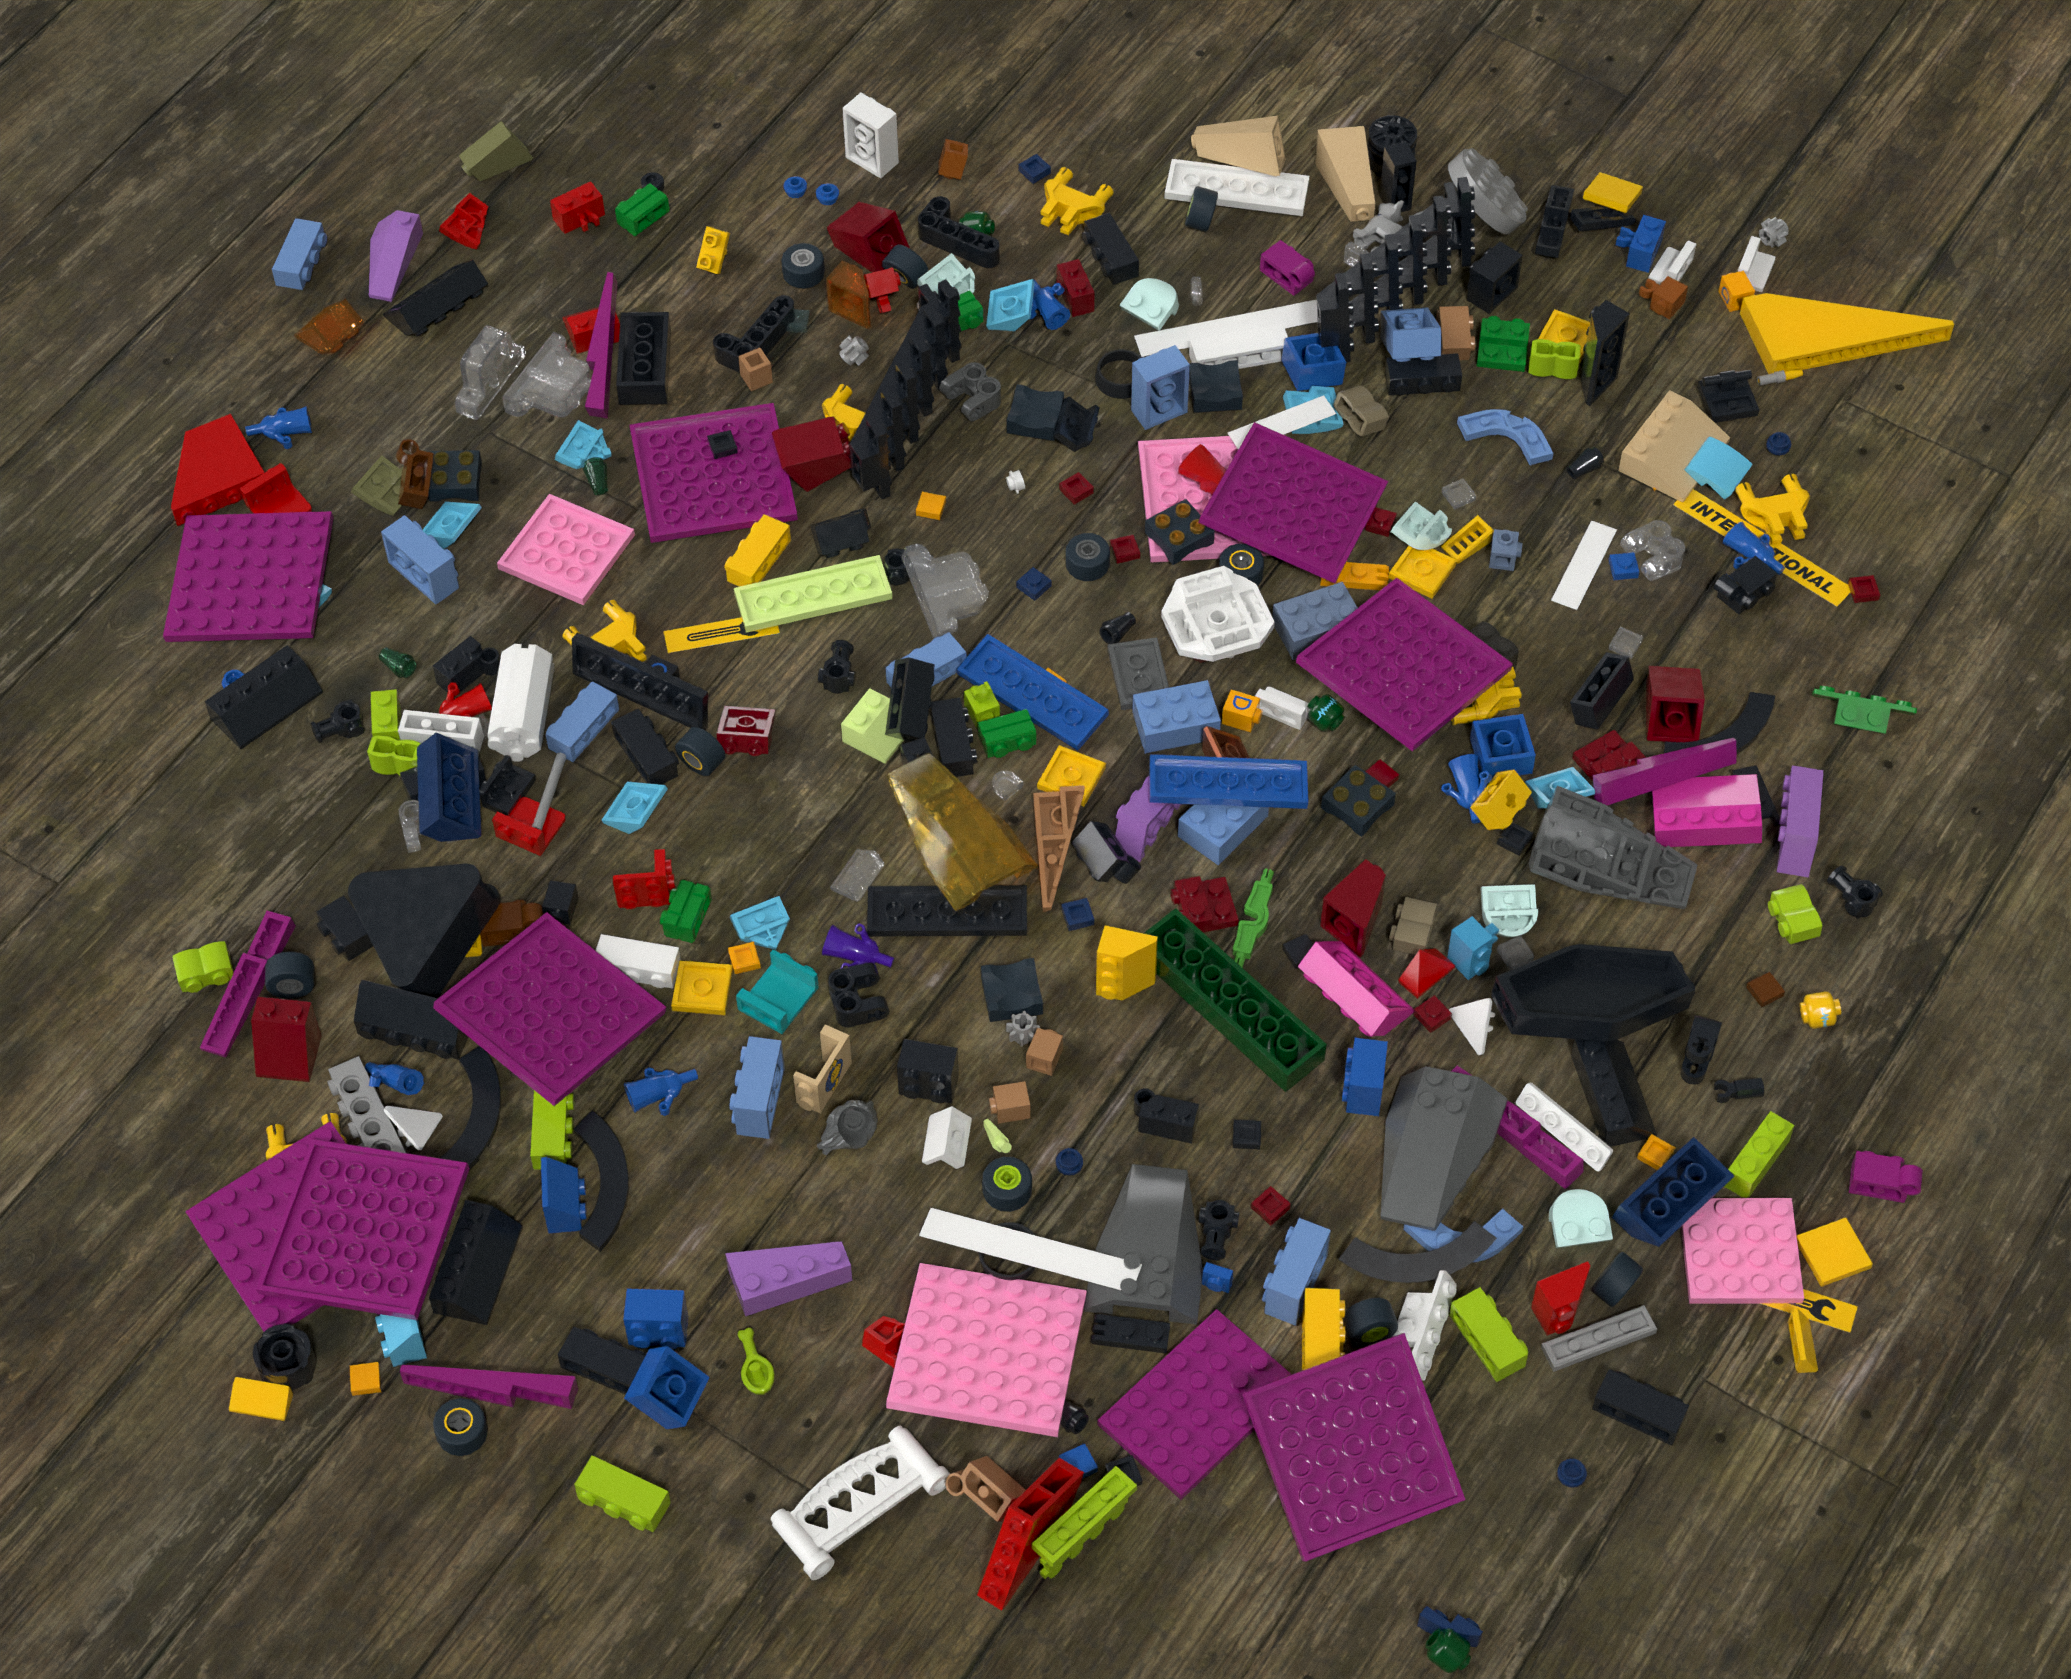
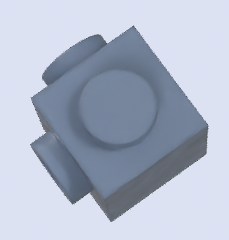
M1494 529L1489 568L1514 571L1516 557L1521 558L1523 543L1518 542L1519 532Z

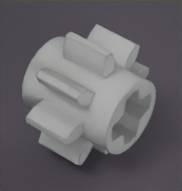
M1776 217L1773 219L1768 218L1761 223L1763 228L1759 230V237L1765 245L1771 247L1777 245L1779 247L1787 241L1785 236L1788 235L1789 230L1787 224L1782 219H1777Z
M848 336L839 345L842 348L839 354L849 365H853L856 362L860 366L869 356L866 353L869 347L859 336H856L854 339Z
M1026 1011L1017 1015L1012 1014V1023H1006V1032L1010 1033V1042L1015 1041L1021 1047L1032 1042L1037 1028H1040L1039 1025H1036L1037 1017H1031L1029 1014H1026Z

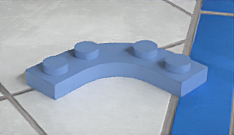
M1495 409L1458 417L1457 424L1466 441L1488 435H1503L1516 441L1529 465L1552 460L1553 452L1544 434L1534 422L1526 417L1522 419L1510 415L1511 411Z
M1502 1209L1483 1226L1484 1229L1497 1239L1473 1262L1483 1261L1498 1254L1522 1233L1523 1226ZM1442 1223L1439 1224L1435 1231L1405 1224L1403 1229L1428 1251L1438 1249L1452 1242L1463 1233L1453 1231Z

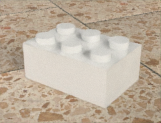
M859 93L843 107L846 158L877 177L882 178L899 163L896 113L876 102L873 98Z

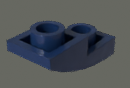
M1428 1606L1419 1615L1417 1626L1429 1634H1432L1438 1628L1441 1630L1451 1628L1466 1638L1471 1647H1477L1480 1644L1483 1631L1470 1618L1464 1619L1458 1614L1450 1623L1445 1614L1436 1609L1432 1610Z

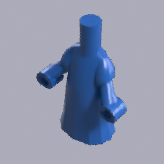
M1034 280V295L1030 319L1036 316L1035 310L1038 308L1047 329L1056 330L1062 327L1070 318L1071 313L1053 294L1056 293L1059 296L1065 289L1059 283L1054 284L1053 287L1046 286L1041 288L1036 280Z
M307 406L293 411L279 408L277 414L273 416L267 415L260 424L245 426L247 436L263 433L268 438L279 441L285 449L292 447V441L289 436L282 435L312 433Z
M1739 522L1724 537L1723 544L1747 557L1746 559L1740 556L1737 557L1733 563L1735 569H1738L1754 556H1757L1778 575L1785 569V566L1774 558L1775 552L1769 544V535L1763 534L1759 539L1743 522Z
M1467 754L1452 759L1448 763L1459 792L1455 791L1450 783L1442 785L1441 789L1446 795L1455 798L1460 806L1469 809L1471 821L1476 824L1481 821L1470 807L1486 788L1487 783L1492 780V776L1488 771H1483L1479 774L1478 756Z
M368 1062L365 1065L366 1072L372 1075L369 1081V1086L380 1087L382 1082L403 1094L413 1095L422 1090L424 1085L423 1075L415 1069L398 1064L378 1065Z
M647 1068L644 1071V1079L624 1083V1089L634 1113L665 1098L659 1104V1111L661 1115L667 1116L670 1113L673 1099L679 1095L682 1085L697 1080L698 1075L695 1069L678 1074L672 1070L657 1072L653 1068Z

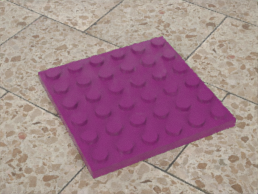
M774 403L630 424L651 543L750 528L764 514L781 522L798 520L790 478L781 467L772 432L779 429ZM731 430L738 453L714 459L707 436Z
M1254 422L1202 512L1198 523L1336 583L1384 493L1388 481Z
M332 512L186 516L163 633L165 642L313 638L334 519Z
M1395 578L1306 648L1296 659L1297 664L1412 752L1510 672L1513 665L1398 578Z
M547 912L434 1001L433 1006L438 1013L553 1106L557 1105L663 1016L666 1011V1006Z
M331 1121L185 1211L263 1332L270 1327L280 1324L293 1325L323 1306L321 1304L261 1295L256 1291V1286L311 1139L346 1144Z
M311 1139L256 1286V1291L261 1295L417 1320L470 1169L469 1165L459 1161Z
M1405 1333L1242 1393L1301 1559L1304 1562L1465 1500Z

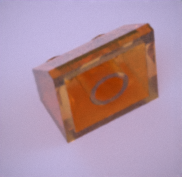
M842 260L826 278L829 311L869 329L871 327L869 293L863 271L857 266Z
M344 299L326 306L295 333L294 336L320 354L329 351L334 353L343 346L342 340L346 337L349 339L359 332L357 327L364 321L348 301Z

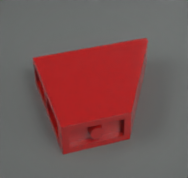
M231 414L185 432L171 510L177 526L185 523L186 516L206 515L242 500L243 496L240 488L249 481L264 474L262 467Z
M1058 1458L1009 1506L977 1596L1001 1611L1005 1608L1040 1557L1032 1549V1543L1072 1507L1084 1474L1083 1471Z

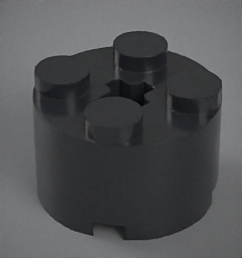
M289 1324L276 1325L264 1331L260 1340L253 1347V1359L263 1382L286 1385L292 1391L312 1381L316 1368V1357L310 1340L303 1331Z

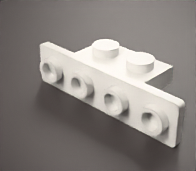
M1533 1083L1526 1084L1516 1100V1105L1540 1122L1546 1130L1596 1171L1602 1170L1612 1155L1613 1149Z
M1446 1270L1439 1271L1432 1293H1407L1398 1319V1330L1393 1335L1405 1333L1409 1346L1414 1347L1412 1355L1422 1381H1425L1428 1370L1432 1366V1358L1436 1346L1440 1342V1334L1444 1322L1448 1318V1310L1452 1298L1456 1294V1283Z

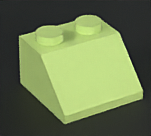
M869 688L841 723L842 741L886 764L904 740L885 735L890 698Z

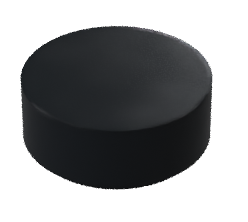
M647 173L641 178L642 189L650 183L658 191L662 192L664 190V178L659 173Z

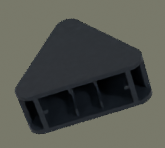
M467 863L365 872L357 875L348 887V895L391 982L398 989L434 998L439 997L500 904L499 891L493 885L484 883L480 871L474 865Z

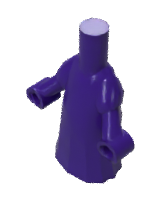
M857 924L855 927V932L861 936L862 940L840 930L834 925L831 926L822 949V955L854 961L851 964L843 963L841 969L845 966L852 967L865 963H878L890 968L892 967L894 957L879 953L876 942L870 939L863 924Z

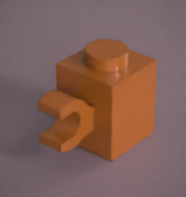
M945 139L939 159V175L949 179L956 178L961 180L968 157V144Z
M1669 276L1660 285L1652 279H1647L1645 287H1640L1639 295L1647 299L1652 298L1650 309L1659 315L1671 319L1685 303L1688 286Z

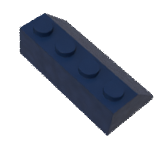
M436 732L417 746L419 832L440 842L477 839L481 837L478 750Z
M1693 1137L1621 1203L1612 1218L1631 1237L1660 1247L1730 1182L1734 1175Z

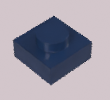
M1035 154L1019 164V172L1034 184L1051 174V166L1039 155Z
M1034 567L1016 581V588L1034 601L1052 587V580Z
M1087 898L1061 904V910L1069 931L1094 925L1095 919Z

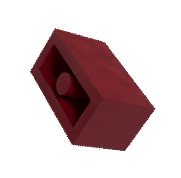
M1076 259L1057 264L1056 283L1061 284L1065 289L1061 295L1071 316L1076 317L1094 312L1095 292L1080 260Z

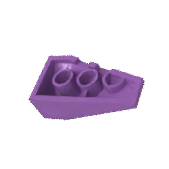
M397 210L378 222L370 239V298L393 301L423 235L419 214Z

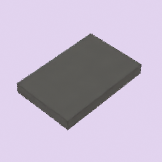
M1157 638L1108 644L1107 650L1121 710L1133 709L1134 694L1169 688Z

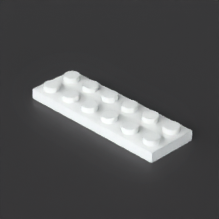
M1172 159L1165 189V199L1190 202L1195 187L1200 186L1218 192L1216 203L1218 206L1303 216L1309 176L1282 172L1280 176H1272L1241 167Z

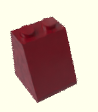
M858 202L827 226L834 247L872 273L885 270L882 262L894 246L899 244L910 248L894 210Z
M834 416L777 429L772 432L782 469L806 492L851 468V442L848 439L850 432L846 424L840 423Z
M1648 667L1646 683L1647 741L1691 742L1699 740L1705 701L1700 669Z
M1367 859L1323 898L1320 925L1321 928L1338 941H1342L1360 958L1365 953L1382 905L1386 878L1384 871Z
M257 997L251 1019L256 1077L310 1082L322 1037L312 1003Z

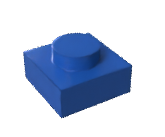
M1634 552L1610 555L1609 564L1613 580L1639 577V568Z
M1206 1262L1203 1270L1202 1285L1215 1292L1223 1291L1229 1293L1232 1286L1233 1270Z

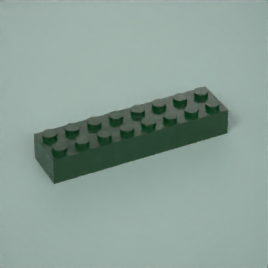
M1175 908L1143 933L1158 937L1156 974L1285 1092L1325 1061L1327 1044L1179 910Z

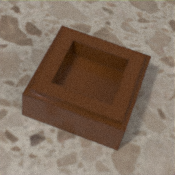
M1770 972L1748 982L1746 986L1761 1008L1784 997L1785 994L1784 989Z

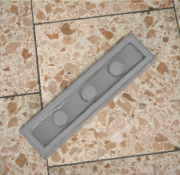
M1645 1305L1544 1342L1541 1345V1349L1553 1372L1653 1335L1656 1333L1657 1328Z

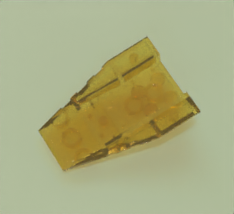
M930 753L888 773L887 778L899 806H902L906 815L904 819L914 834V843L924 858L922 861L924 867L955 911L975 902L983 890L1013 874L1018 879L1038 867V864L1011 827Z

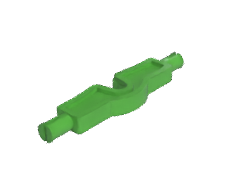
M1264 869L1261 880L1255 881L1252 892L1244 907V913L1255 918L1256 921L1242 920L1239 922L1237 937L1233 946V955L1235 956L1234 961L1242 968L1245 959L1251 958L1257 938L1265 932L1268 926V904L1273 892V885L1270 883L1274 875L1271 869L1269 873L1268 869Z

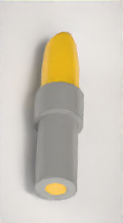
M1800 369L1776 371L1772 374L1757 376V383L1759 386L1782 383L1786 380L1803 376V371Z

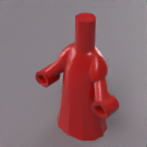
M450 683L446 700L442 702L438 714L473 717L487 711H492V706L481 683L456 699L454 697L459 694V688L456 683Z

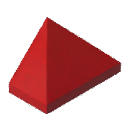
M1421 949L1403 972L1398 982L1418 999L1455 968V964L1437 949Z

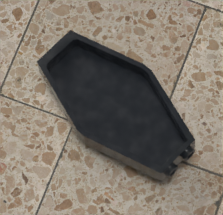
M1577 944L1567 946L1496 976L1491 997L1511 1034L1614 1041L1688 1009L1695 995V986L1689 980L1682 963L1678 961L1673 951Z

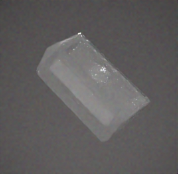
M857 849L831 885V890L853 901H859L868 889V886L871 885L883 868L884 862L876 851Z

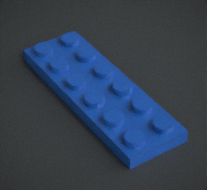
M989 634L984 637L956 669L957 675L975 686L982 685L987 681L998 701L1016 712L1027 709L1033 723L1077 751L1109 715L1107 708Z
M1150 754V803L1307 809V761Z

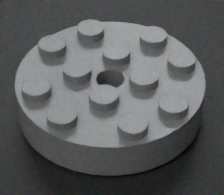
M1470 148L1464 149L1449 162V174L1456 188L1457 178L1467 177L1469 185L1474 186L1475 200H1471V205H1474L1476 214L1488 225L1503 234H1510L1525 222L1528 208L1513 189L1515 187L1514 182L1508 176L1504 177L1501 174L1499 166L1494 160H1487L1475 149Z

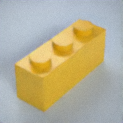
M764 514L758 522L753 524L747 538L741 540L738 550L733 557L730 556L725 563L727 581L739 587L761 582L790 543V525Z

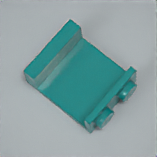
M772 950L770 952V967L750 992L742 988L736 995L739 1011L783 1034L819 988L818 976L811 967L807 965L802 966L786 953L781 954Z

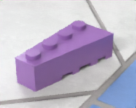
M1792 765L1790 776L1785 775L1782 790L1787 792H1783L1781 807L1785 809L1781 810L1779 824H1782L1778 835L1780 850L1777 872L1809 877L1819 834L1823 770Z
M1148 776L1139 791L1135 790L1129 802L1126 805L1122 804L1116 815L1118 824L1115 836L1127 854L1140 862L1145 856V846L1153 845L1157 839L1156 835L1160 827H1166L1174 809L1178 810L1182 804L1150 803Z
M842 1241L725 1253L728 1271L745 1316L852 1281L851 1264Z

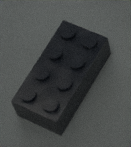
M669 312L621 313L616 382L619 405L667 404L671 344Z

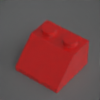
M599 307L562 317L577 354L589 350ZM616 312L613 343L619 342L620 322Z
M1588 1261L1537 1281L1531 1309L1547 1336L1555 1332L1557 1334L1564 1333L1572 1326L1590 1270Z

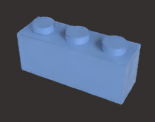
M295 218L272 268L276 286L303 290L306 282L311 278L314 264H317L319 261L321 248L325 247L327 242V234L324 233L322 223Z
M948 632L943 636L934 638L927 645L914 649L903 658L910 657L935 664V679L932 684L934 686L957 673L956 669L966 659V651ZM895 661L886 667V680L890 687H892Z
M592 681L586 689L584 688L579 692L577 699L571 706H567L564 709L562 716L548 727L546 731L548 749L555 753H564L566 759L574 762L619 711L617 695Z

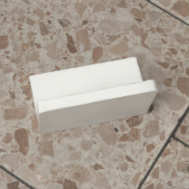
M1751 236L1738 272L1744 270L1754 290L1763 292L1775 262V256L1758 252L1761 238Z
M1687 241L1681 251L1667 247L1650 273L1649 279L1654 280L1659 285L1667 276L1680 281L1693 261L1696 243Z
M1267 687L1266 690L1259 689L1255 697L1260 698L1259 709H1263V715L1301 730L1310 710L1307 707L1309 703L1272 687Z
M949 1107L930 1115L922 1162L928 1165L942 1160L956 1169L963 1167L972 1118L954 1107Z

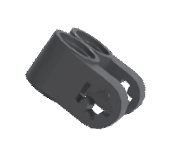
M972 362L966 364L963 368L947 376L939 387V390L948 399H954L964 392L972 396L966 400L961 408L962 414L970 421L978 420L997 409L1001 404V384L999 380L988 377L985 367L980 363Z

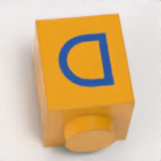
M1743 270L1723 275L1718 292L1729 312L1741 310L1743 298L1754 295L1755 290Z
M1231 690L1223 707L1222 724L1251 733L1254 724H1259L1262 717L1263 709H1259L1260 698Z

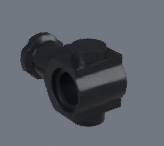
M895 548L888 550L885 556V573L889 585L906 584L909 579H913L914 575L929 574L930 577H934L933 555L913 558V555L908 554L904 549Z
M836 640L831 646L832 657L825 662L824 668H819L818 683H823L824 690L840 694L849 692L850 686L855 685L856 672L851 671L852 664L849 661L850 655L853 654L854 646L848 641Z
M352 700L343 701L336 705L334 712L330 713V718L317 723L314 721L310 723L318 743H322L323 739L338 734L339 737L352 738L364 733V723L360 708Z
M1841 865L1836 868L1828 877L1827 883L1834 885L1843 893L1842 898L1847 902L1845 904L1846 911L1857 919L1871 915L1874 907L1877 906L1878 900L1883 896L1881 888L1869 880H1855L1846 872L1847 868Z
M1215 1200L1207 1202L1206 1207L1201 1206L1199 1223L1204 1224L1203 1234L1206 1236L1205 1246L1201 1248V1255L1209 1260L1218 1261L1226 1257V1250L1224 1249L1225 1240L1231 1236L1232 1228L1238 1229L1240 1212L1234 1211L1235 1206L1230 1205L1226 1201ZM1220 1215L1223 1216L1224 1219L1218 1220L1215 1219L1214 1216Z

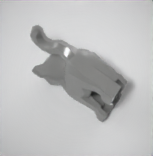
M1401 200L1396 204L1381 203L1378 208L1379 214L1371 218L1363 230H1354V245L1364 250L1375 241L1382 244L1385 242V235L1395 234L1403 228V226L1397 223L1403 220L1401 208L1404 202Z

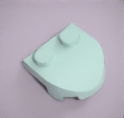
M952 253L917 280L918 286L927 283L930 289L936 291L937 294L938 282L945 279L952 287H956L959 295L969 290L973 294L975 290V275L972 269L969 267L966 270Z
M1146 278L1134 284L1121 302L1120 307L1122 310L1160 331L1170 315L1173 314L1175 316L1179 303L1177 293L1170 284L1158 279Z
M1414 502L1390 532L1415 549L1429 550L1443 544L1451 535L1452 528H1448V517L1441 510L1433 515L1420 504Z
M1535 884L1481 887L1483 920L1486 926L1493 923L1499 929L1497 935L1518 937L1524 935L1533 927L1538 916Z
M1575 1189L1562 1193L1554 1201L1549 1211V1222H1552L1556 1248L1613 1240L1608 1209L1598 1195L1587 1190Z

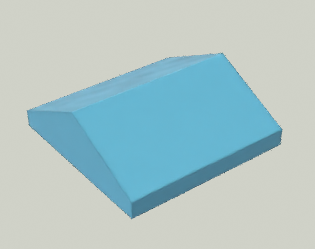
M1031 279L990 291L986 324L989 330L1016 331L1031 318L1034 280Z
M445 502L424 527L423 532L428 536L432 535L437 540L439 546L445 549L456 541L482 507L480 504Z
M1574 767L1526 781V785L1532 792L1531 796L1537 808L1548 807L1557 785L1585 797L1595 794V789Z
M627 782L602 818V822L628 834L642 828L667 791V786Z

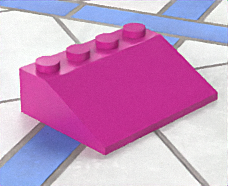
M1757 774L1693 777L1652 791L1654 833L1656 842L1664 847L1762 843V816Z

